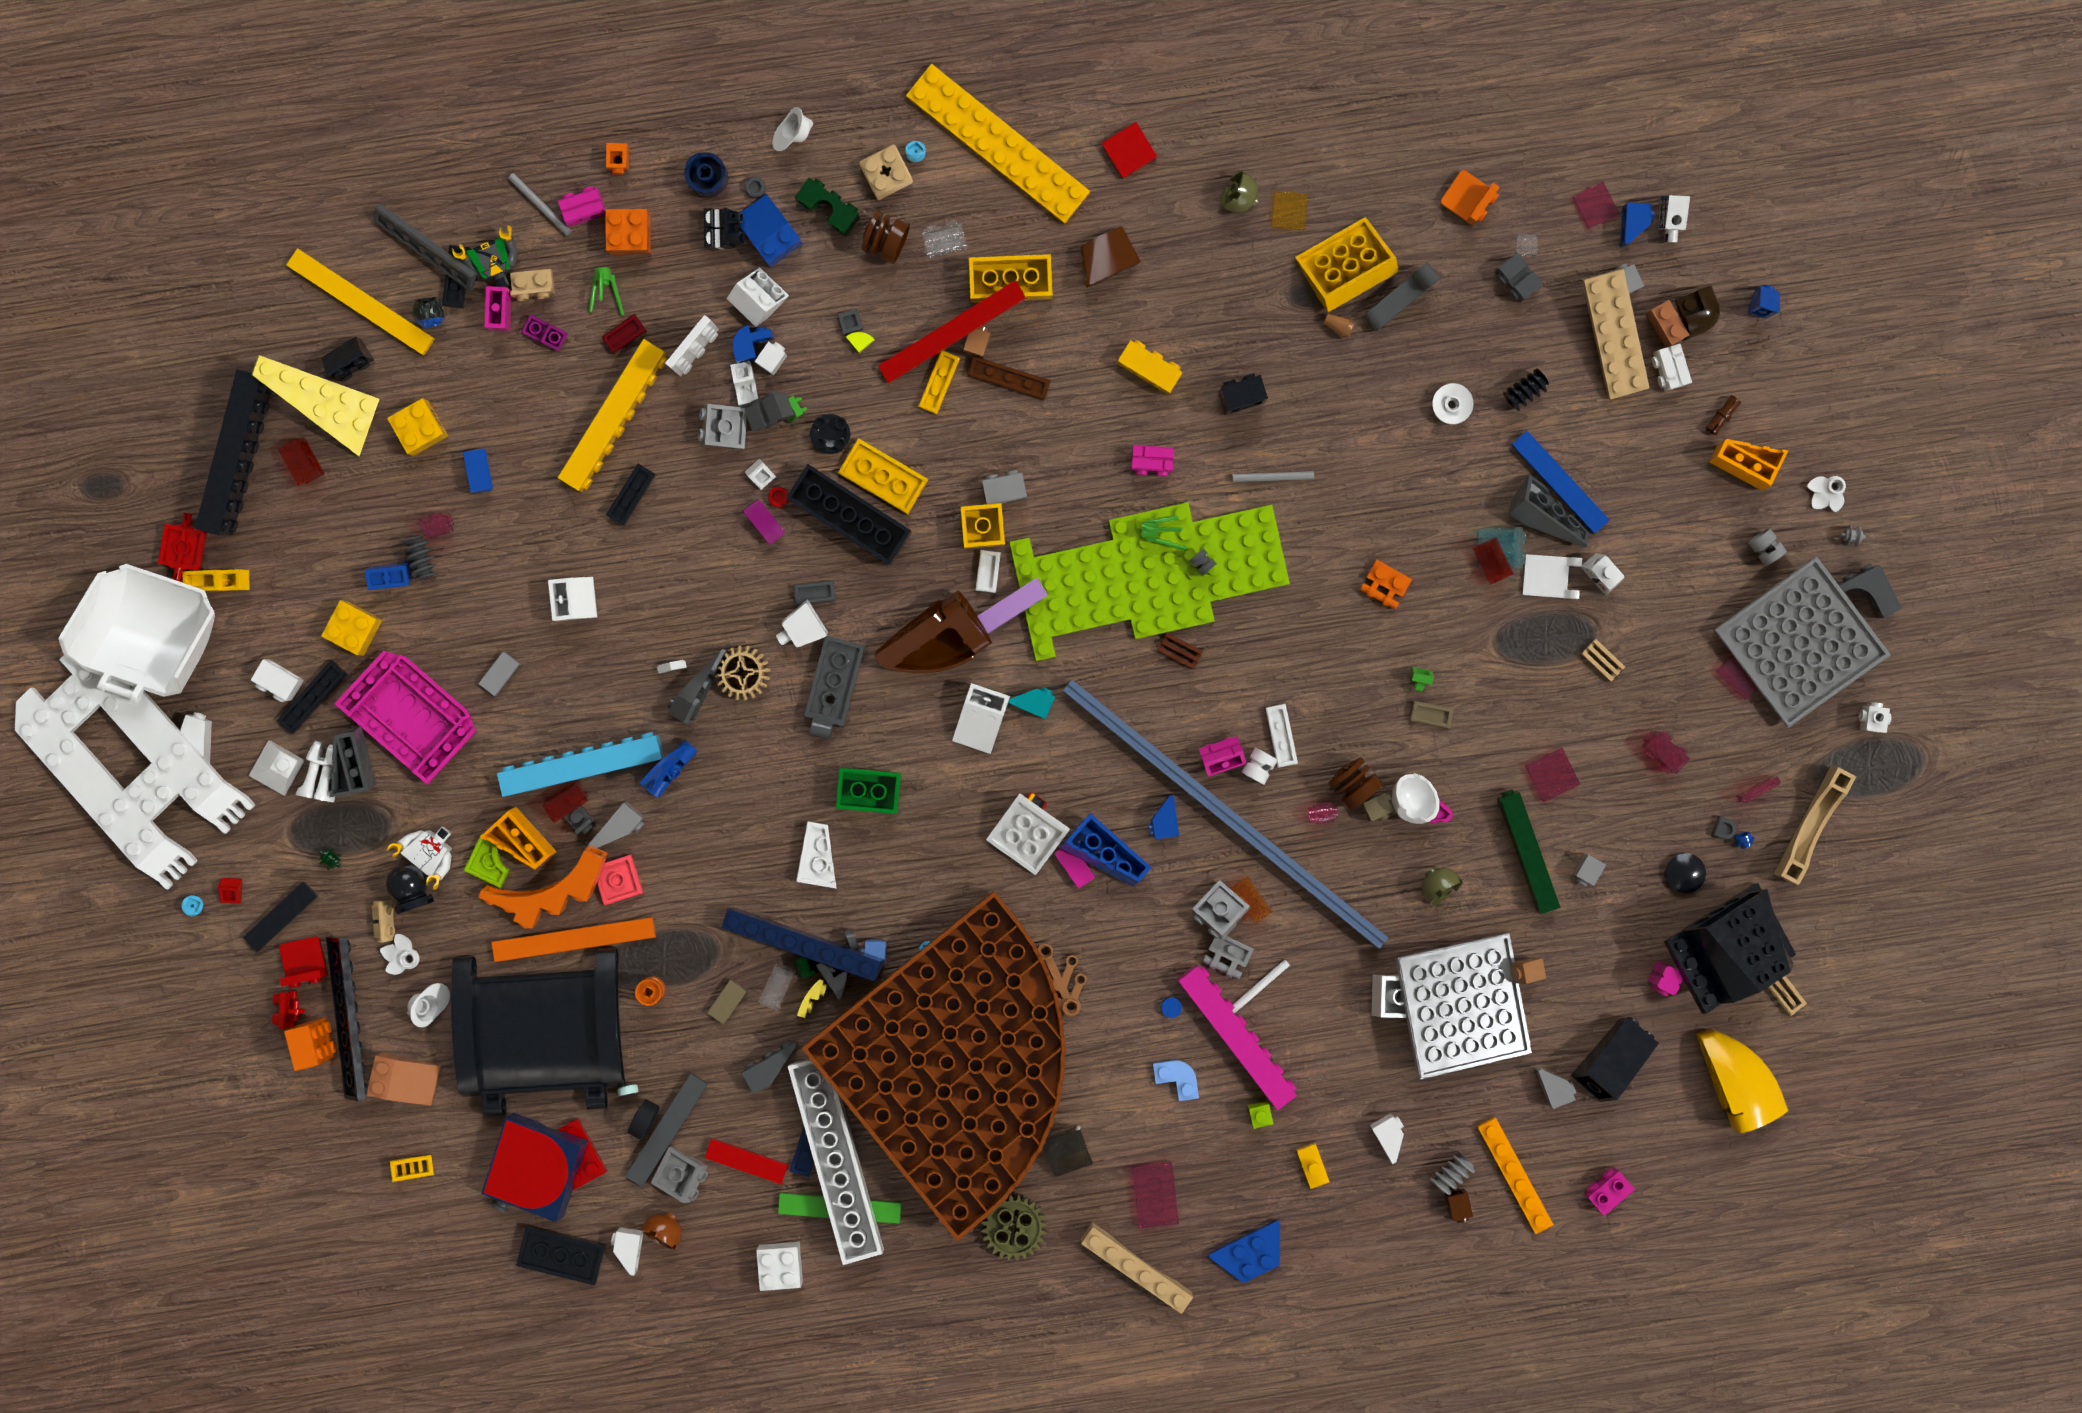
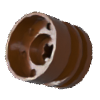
M877 210L865 229L861 250L868 252L872 246L871 255L874 256L881 248V259L894 264L904 247L910 230V224L897 219L890 226V215L887 214L882 221L883 212Z
M1362 757L1345 764L1328 782L1330 787L1340 783L1335 789L1336 794L1344 790L1347 792L1343 796L1342 801L1349 810H1353L1364 803L1383 786V783L1376 774H1371L1367 777L1364 775L1370 768L1368 765L1359 769L1364 763Z

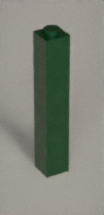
M1513 789L1502 792V796L1497 798L1537 913L1544 914L1561 908L1520 792H1514Z

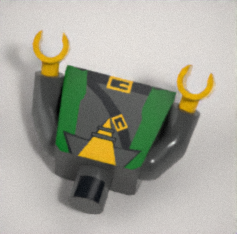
M508 225L509 233H504L500 227L499 238L466 251L467 254H465L463 245L459 244L462 252L456 253L452 248V253L454 257L460 258L461 263L476 273V278L484 279L487 282L495 280L497 287H508L509 282L506 275L514 272L513 267L517 262L518 248L514 238L511 236L512 227Z

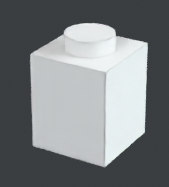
M768 341L755 360V363L774 376L787 357V354L784 352L785 348L777 342L772 344Z

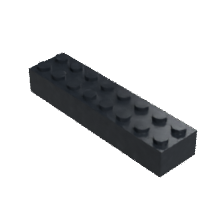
M237 369L195 526V529L218 536L233 535V532L235 533L238 528V513L243 509L242 498L248 490L249 482H247V479L254 467L252 460L259 448V434L263 432L264 415L268 413L269 396L273 393L271 389L252 376L251 371Z

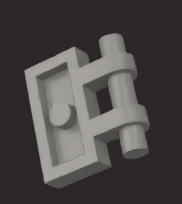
M1226 936L1224 939L1220 937L1217 939L1213 938L1208 950L1215 953L1214 957L1211 958L1205 955L1202 962L1209 965V968L1213 970L1216 968L1224 972L1225 976L1240 979L1242 972L1236 970L1238 964L1246 967L1254 948L1229 936ZM1221 956L1231 960L1229 966L1219 961Z

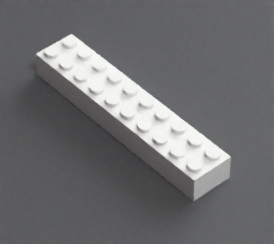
M810 1059L791 1063L788 1066L842 1264L845 1265L883 1254L884 1247L843 1100Z

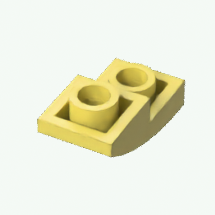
M821 977L808 991L801 1003L797 1016L805 1018L807 1013L811 1014L814 1005L811 999L819 1000L820 995H825L827 984H824L825 978Z

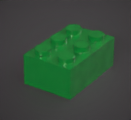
M840 767L836 809L898 814L902 772Z

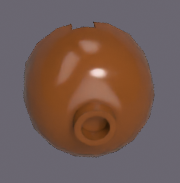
M669 1212L665 1215L660 1213L653 1214L644 1222L640 1229L649 1238L660 1244L666 1243L667 1248L676 1250L682 1238L681 1226L676 1222L677 1217Z

